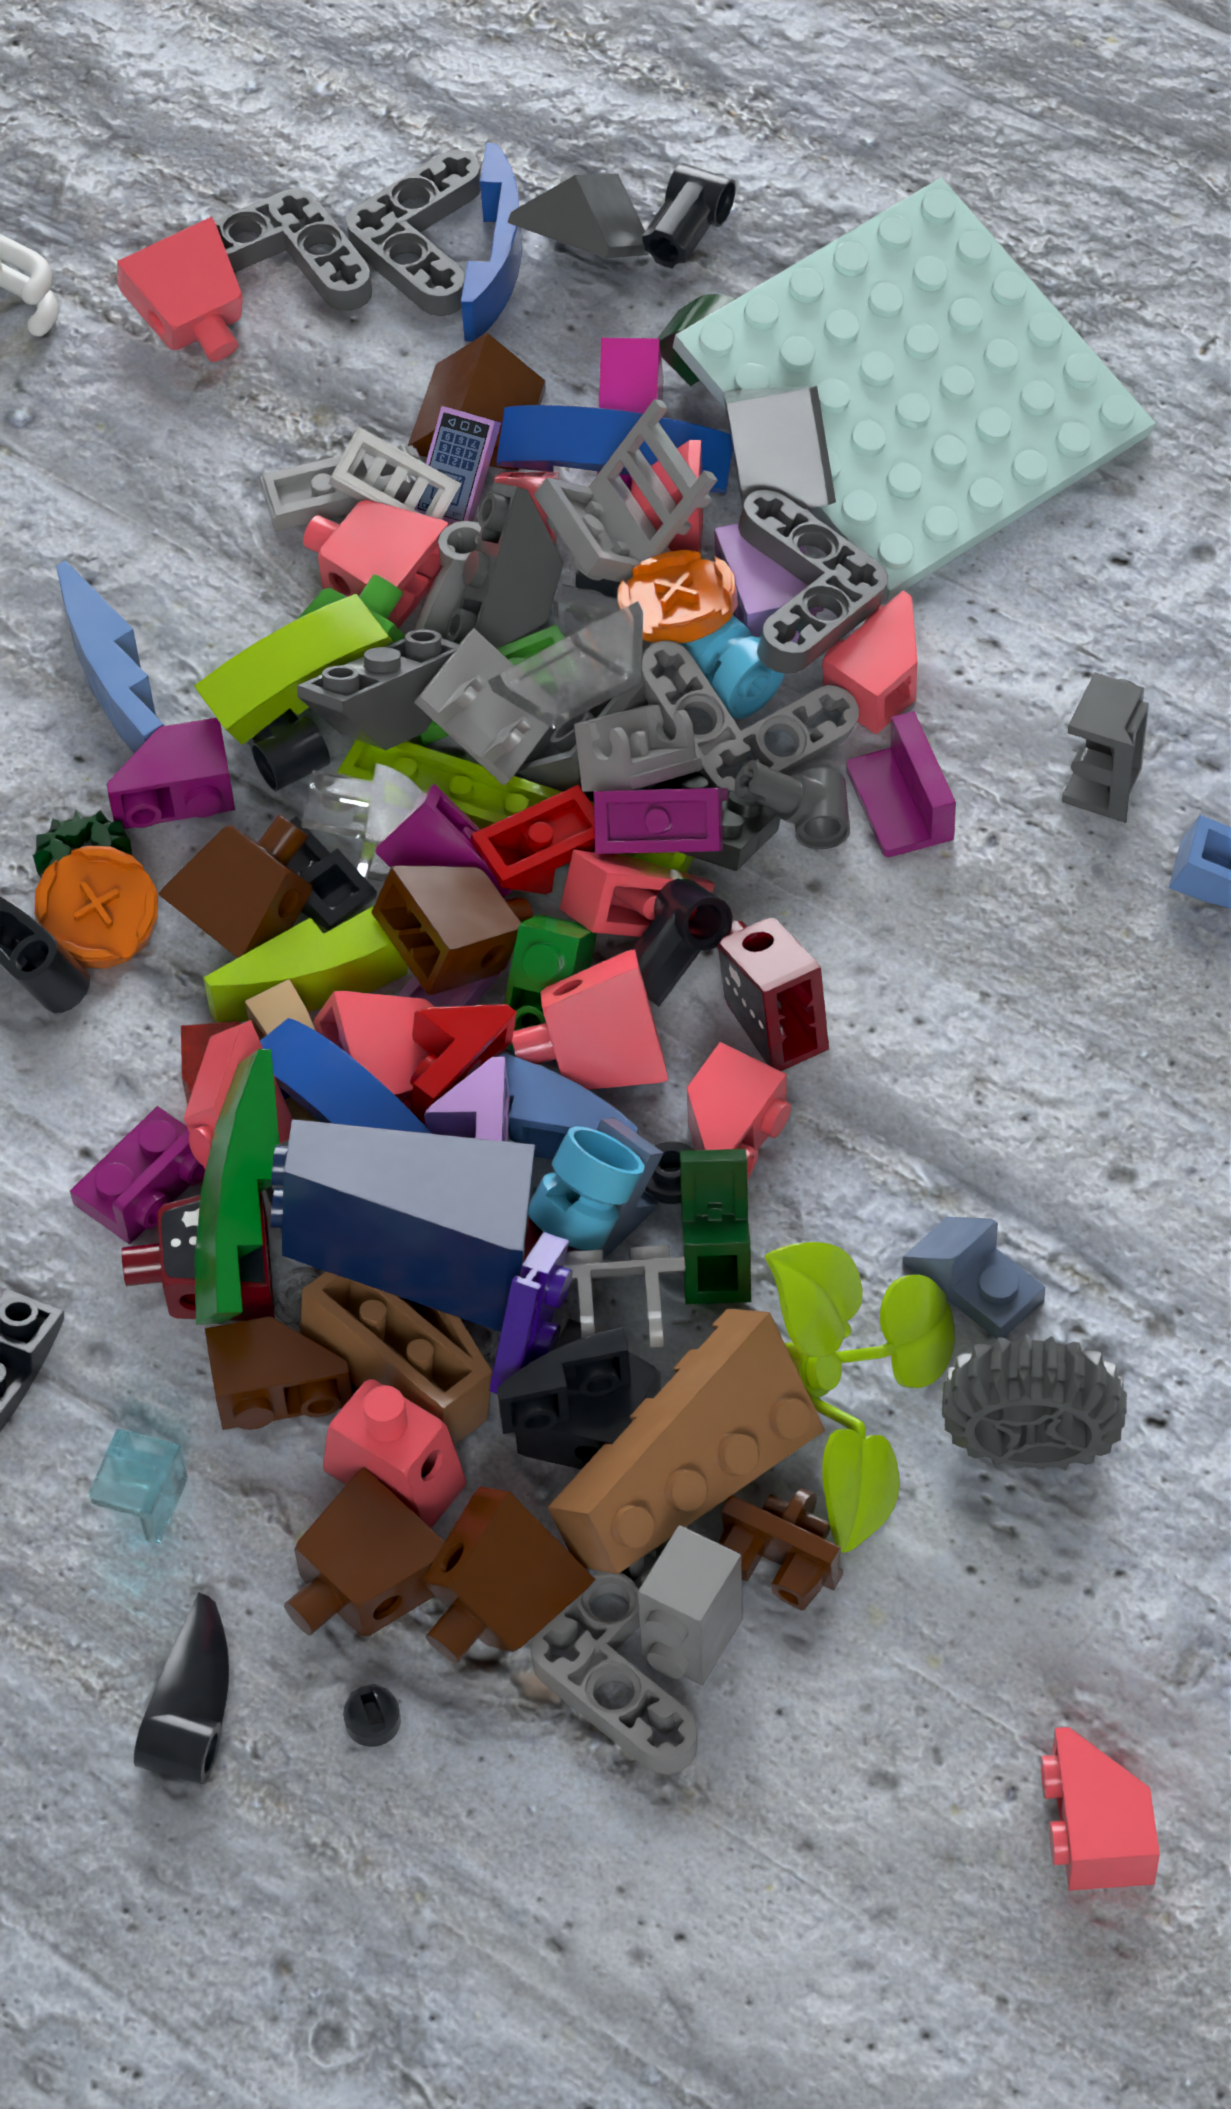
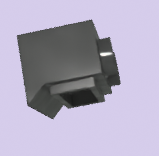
M1094 672L1068 725V734L1086 739L1085 748L1077 751L1071 764L1073 774L1062 794V803L1124 823L1127 822L1129 795L1143 765L1149 703L1143 701L1144 687L1125 679H1116Z

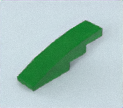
M258 1049L237 1065L215 1126L201 1188L196 1237V1325L223 1324L243 1312L238 1258L244 1257L263 1245L258 1193L272 1186L271 1176L274 1150L276 1145H280L271 1049Z

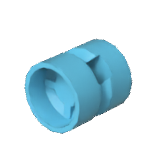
M733 615L726 624L713 634L693 642L678 644L682 645L692 655L732 718L743 719L762 709L772 699L780 687L785 673L776 672L766 667L760 661L757 654L759 637L752 636L748 627Z
M575 1126L569 1128L553 1158L552 1166L556 1173L544 1175L529 1203L528 1215L542 1231L569 1240L568 1246L584 1251L600 1250L603 1248L619 1218V1211L615 1205L628 1202L644 1172L645 1166L640 1157L617 1139L588 1127Z

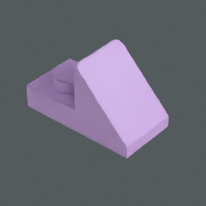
M491 1057L433 1103L424 1115L426 1128L432 1134L508 1142L510 1092L505 1057Z

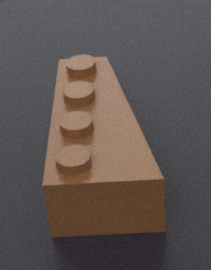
M727 1308L712 1325L715 1331L699 1349H690L673 1368L676 1374L653 1399L646 1398L629 1416L632 1419V1423L613 1444H604L547 1507L568 1551L584 1568L619 1574L671 1538L679 1525L687 1527L825 1431L770 1312Z

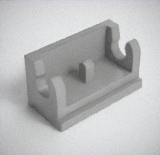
M644 705L574 724L582 792L635 790L703 770L702 758H696L693 725L688 713L685 710L674 713L673 723L676 727V736L673 740H670L664 734V719L659 705Z

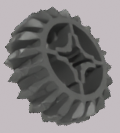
M1025 1335L1023 1340L1009 1341L1003 1337L998 1338L995 1346L985 1344L974 1345L972 1353L957 1356L956 1364L948 1369L947 1381L943 1384L942 1417L945 1418V1431L952 1435V1444L961 1448H967V1453L970 1457L990 1458L994 1467L1008 1464L1016 1468L1045 1469L1048 1467H1059L1066 1471L1069 1464L1074 1462L1085 1465L1091 1464L1094 1461L1095 1455L1103 1456L1111 1453L1112 1444L1121 1440L1122 1428L1125 1426L1127 1392L1124 1391V1379L1118 1376L1117 1365L1109 1361H1103L1102 1353L1099 1351H1082L1080 1343L1075 1341L1061 1344L1056 1343L1053 1336H1050L1045 1341L1031 1340Z

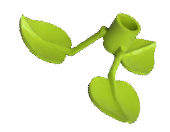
M800 1242L775 1249L767 1253L764 1258L775 1279L781 1313L786 1330L792 1341L785 1343L812 1403L818 1413L847 1428L837 1429L830 1434L822 1460L823 1489L834 1543L841 1547V1553H845L858 1547L876 1532L891 1515L898 1499L900 1487L898 1462L891 1444L882 1435L866 1436V1428L863 1421L824 1402L820 1397L826 1395L839 1384L842 1376L841 1364L881 1359L890 1355L893 1375L900 1386L907 1388L927 1387L941 1377L951 1360L955 1343V1324L951 1307L947 1303V1295L932 1279L920 1274L905 1275L891 1283L881 1303L880 1326L887 1343L874 1347L837 1351L843 1339L851 1335L852 1330L848 1320L856 1315L862 1303L863 1289L859 1271L851 1256L838 1246L822 1242Z

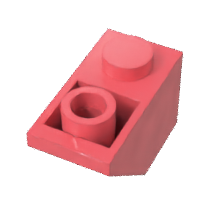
M901 591L885 606L880 605L874 613L865 619L864 624L846 640L841 639L830 647L822 661L823 686L833 685L847 690L855 698L859 707L857 722L876 735L891 722V717L900 715L916 701L918 660L911 595Z
M719 1042L687 1086L688 1126L696 1150L746 1149L748 1179L756 1165L759 1148L768 1136L776 1138L783 1130L789 1118L791 1104L787 1102V1074Z
M1070 1727L1055 1728L1052 1755H1044L1040 1759L1041 1781L1044 1798H1057L1059 1821L1049 1822L1050 1851L1053 1865H1065L1068 1890L1155 1885L1160 1852L1150 1787Z

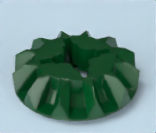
M75 809L72 818L64 822L52 818L49 831L36 835V851L33 859L39 877L42 878L45 869L56 860L58 862L63 857L71 855V848L79 849L88 840H91L92 846H109L132 855L131 842L125 833L121 821H109L101 810L92 817H84Z

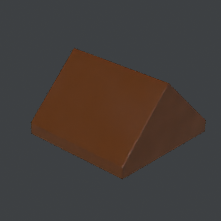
M485 333L435 365L408 446L413 445V448L417 449L419 456L428 457L441 406L500 422L501 425L489 466L519 471V468L497 466L496 464L504 408L541 405L546 389L545 380L489 333Z

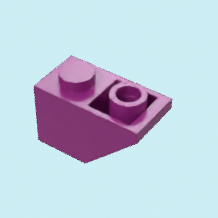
M216 717L159 727L106 783L113 821H121L124 829L146 828L158 823L194 817L206 818L218 813L236 810L221 723Z

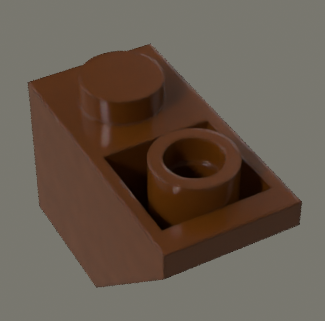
M271 1316L204 1328L215 1397L223 1430L238 1427L247 1430L258 1429L267 1426L272 1421L303 1415L308 1417L328 1416L343 1408L353 1396L348 1364L345 1359Z

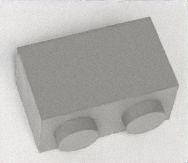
M680 1525L638 1590L642 1656L659 1673L672 1679L686 1677L703 1686L743 1620L741 1554Z

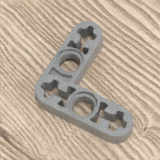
M660 641L652 644L645 650L636 669V675L644 682L646 700L650 705L660 706L664 719L663 726L672 739L676 736V727L673 723L675 712L690 708H700L711 716L713 730L705 735L694 734L696 758H702L703 770L694 773L704 777L712 788H728V794L735 791V778L727 776L722 779L719 776L718 771L723 764L722 760L729 767L735 766L744 761L751 751L755 761L773 770L787 774L841 744L850 735L859 718V707L855 698L847 690L839 686L826 685L815 689L741 731L692 655L682 645L673 641ZM657 661L664 668L671 665L677 668L673 684L667 676L656 678L652 674ZM688 688H691L693 690L692 692L683 695ZM678 690L680 695L683 696L676 702L675 705H672L670 701H672L676 691ZM822 706L828 712L837 709L841 713V717L836 725L831 720L825 721L816 726L809 735L806 725L816 719ZM772 730H782L788 733L796 744L795 753L788 757H778L772 754L765 745L764 735Z
M671 1538L648 1554L655 1558L659 1557ZM642 1557L619 1574L596 1570L592 1574L596 1579L592 1585L532 1638L530 1646L534 1673L545 1686L645 1768L655 1773L669 1775L680 1772L688 1767L696 1756L698 1733L695 1719L687 1708L616 1652L640 1627L639 1589L634 1581L644 1571V1557ZM654 1565L641 1576V1586ZM607 1593L618 1594L629 1603L626 1613L620 1618L611 1621L602 1620L590 1611L592 1602L600 1595ZM577 1621L580 1622L582 1628L585 1630V1632L579 1638ZM576 1640L574 1644V1661L570 1662L568 1659L561 1657L554 1663L551 1662L550 1647L554 1645L560 1650H565ZM615 1681L628 1685L634 1693L630 1703L617 1710L605 1709L595 1701L594 1694L605 1683ZM648 1705H650L648 1707L649 1723L664 1734L671 1732L674 1728L677 1729L678 1746L675 1747L671 1743L665 1742L658 1748L654 1747L653 1730L640 1719Z

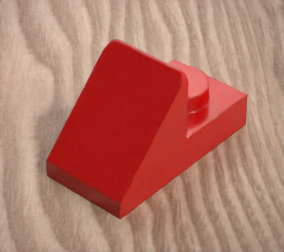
M576 785L472 833L471 842L502 888L547 895L553 889L555 869L571 862L573 850L595 851L594 806L585 793L582 792L581 787Z
M509 1005L428 1007L415 1011L412 1038L416 1044L430 1053V1055L419 1064L411 1077L410 1084L413 1086L410 1111L423 1124L426 1125L425 1112L433 1103L491 1057H498L512 1043L517 1012Z

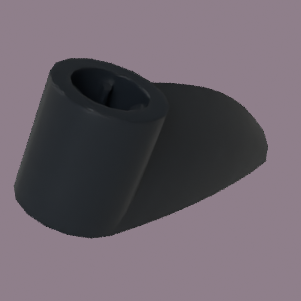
M0 897V963L46 1010L52 1013H63L71 1010L87 994L90 986V975L87 970L43 926L24 911Z
M198 1592L180 1630L143 1717L135 1743L133 1762L135 1767L205 1784L212 1771L221 1738V1726L229 1685V1655L226 1635L216 1602Z

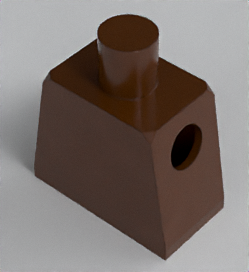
M278 814L258 842L233 825L226 826L162 888L158 895L235 957L239 958L294 926L312 892V885L287 865L309 836L281 814Z
M392 866L371 912L428 995L438 994L498 975L505 969L515 948L519 924L533 917L532 908L526 899L521 897L504 899L486 873L476 867Z
M363 1467L298 1540L294 1551L299 1575L306 1585L284 1603V1608L292 1621L307 1635H312L334 1615L338 1614L359 1635L371 1636L435 1596L424 1583L425 1575L445 1541L368 1469Z
M480 1486L472 1495L425 1575L424 1583L426 1587L448 1608L425 1637L440 1654L455 1663L461 1660L477 1639L487 1646L514 1652L524 1646L585 1592L596 1579L511 1492Z

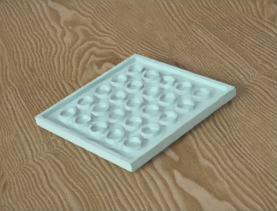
M942 177L675 335L673 349L724 409L723 392L729 390L817 386L836 502L808 509L814 517L877 560L885 568L888 574V584L883 599L886 602L1151 435L1156 424Z

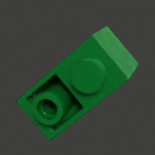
M539 914L519 924L504 1004L509 1005L517 1012L514 1031L546 1023L540 992L547 986L591 967L597 933H592L578 923ZM511 1043L506 1049L514 1051L513 1043Z

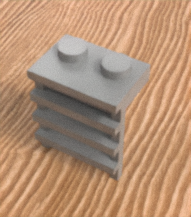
M653 400L589 487L546 478L534 494L548 516L546 518L547 524L556 534L562 537L574 555L573 563L576 568L593 580L607 579L616 582H622L623 580L626 583L633 577L632 569L643 560L664 552H671L667 547L676 534L686 535L692 526L688 522V518L697 507L706 509L712 501L708 492L718 481L712 472L704 470L697 479L659 424V420L668 410L665 403L661 400ZM644 440L682 494L683 498L678 505L639 450ZM624 467L663 524L658 531H656L619 476Z

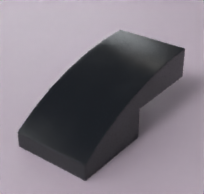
M295 816L290 822L304 831L309 837L287 866L312 885V892L301 912L321 927L330 931L376 898L377 891L338 848L330 853L299 818Z

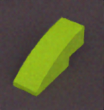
M354 594L294 620L260 639L223 663L195 684L194 687L225 730L241 745H244L289 708L297 715H300L309 707L298 698L297 685L322 675L323 670L328 667L345 665L361 658L369 649L385 647L392 642V639L361 598Z
M372 906L324 934L313 920L308 918L203 977L210 1014L215 1021L240 1022L248 1021L245 1006L246 1000L288 979L293 984L307 1011L310 1012L322 1009L334 991L373 992L407 975L408 966L371 912L374 907Z

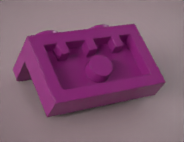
M156 1106L70 1190L73 1205L130 1245L145 1229H152L158 1225L157 1211L162 1205L174 1202L189 1186H195L203 1181L205 1169L196 1160L190 1149L187 1126L159 1106Z

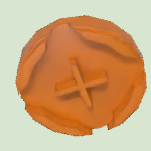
M691 550L664 552L643 560L632 569L633 577L626 584L622 580L618 587V607L621 621L631 634L647 642L654 643L660 641H673L675 643L693 642L713 634L731 619L738 606L734 573L725 561L714 556V563L710 560L702 559L701 552Z
M84 846L71 851V855L63 857L58 862L56 860L45 869L35 890V921L53 935L84 968L107 969L130 961L148 945L157 926L158 893L153 880L151 881L150 876L144 871V867L132 855L109 846Z

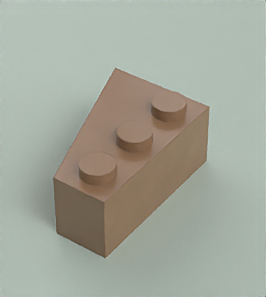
M327 1271L302 1289L300 1334L345 1359L348 1364L350 1381L358 1388L368 1379H375L383 1385L396 1388L404 1398L439 1418L448 1427L454 1446L488 1420L489 1388L492 1370L459 1317Z

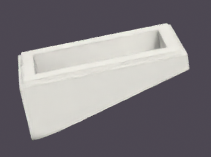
M360 427L354 433L328 482L329 485L359 501L371 500L416 513L419 512L414 509L425 488L430 484L438 488V491L425 515L441 520L461 483ZM366 453L374 457L375 460L362 481L353 476ZM387 463L395 467L396 470L384 492L373 486ZM406 474H409L418 479L403 504L394 499V496Z

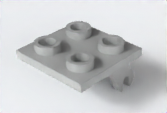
M475 628L466 635L414 702L503 785L511 780L562 711Z
M669 1245L629 1248L630 1261L603 1263V1250L566 1253L564 1267L573 1271L571 1281H578L582 1338L595 1334L591 1280L645 1276L650 1348L664 1347L659 1275L683 1273L685 1271L684 1257L670 1258Z

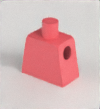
M212 216L117 261V286L169 349L179 350L198 341L209 361L216 362L228 357L238 348L239 344L228 326L241 318L243 298Z
M364 500L357 503L341 524L320 515L315 516L305 530L303 544L305 548L319 553L318 562L323 589L332 588L346 597L354 594L360 596L373 574L384 578L400 589L403 595L388 617V620L399 629L429 592L431 584L441 568L438 540L440 533L449 526V523L416 512L371 500Z
M635 949L621 953L544 988L540 994L546 1023L513 1032L512 1043L517 1058L534 1064L557 1060L560 1075L580 1084L587 1090L669 1081L665 1059Z
M334 991L313 1020L316 1032L329 1039L354 1058L410 1110L413 1086L410 1084L411 1077L419 1064L430 1055V1053L416 1044L412 1038L414 1014L420 1008L434 1006L426 999Z
M368 1379L360 1386L327 1428L323 1462L325 1472L347 1485L353 1476L365 1467L430 1528L435 1525L467 1485L448 1427L436 1416L404 1398L396 1388L383 1385L375 1379ZM421 1474H426L427 1476L422 1478Z

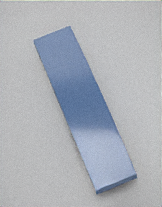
M65 560L56 565L74 649L94 696L118 735L135 753L164 724L155 716L149 677L140 668L134 630Z

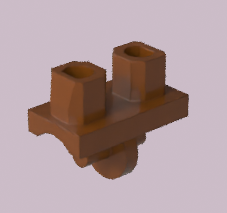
M804 1487L800 1488L790 1502L770 1494L762 1509L731 1495L721 1510L724 1532L721 1535L719 1544L741 1554L742 1581H749L762 1557H765L781 1565L771 1583L772 1594L778 1597L779 1600L801 1611L807 1608L823 1586L833 1591L835 1590L843 1576V1569L838 1567L841 1547L825 1540L831 1530L830 1523L813 1514L817 1503L815 1492Z

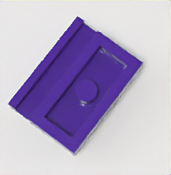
M543 1232L522 1264L520 1277L515 1275L513 1278L491 1378L490 1392L497 1394V1388L514 1373L556 1348L561 1326L552 1322L554 1308L559 1309L562 1306L573 1274L571 1269L564 1267L569 1240Z

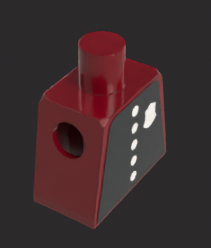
M766 918L751 926H747L742 921H733L729 935L722 938L718 947H716L719 953L724 998L729 1009L766 1064L779 1071H783L829 1050L821 966L777 919ZM777 1000L781 1004V1009L778 1007Z
M263 1192L258 1193L263 1245L244 1257L238 1258L243 1312L229 1320L248 1321L270 1316L276 1319L268 1221ZM201 1195L164 1204L158 1209L159 1243L122 1247L121 1249L126 1287L162 1283L169 1315L176 1319H196L195 1248Z

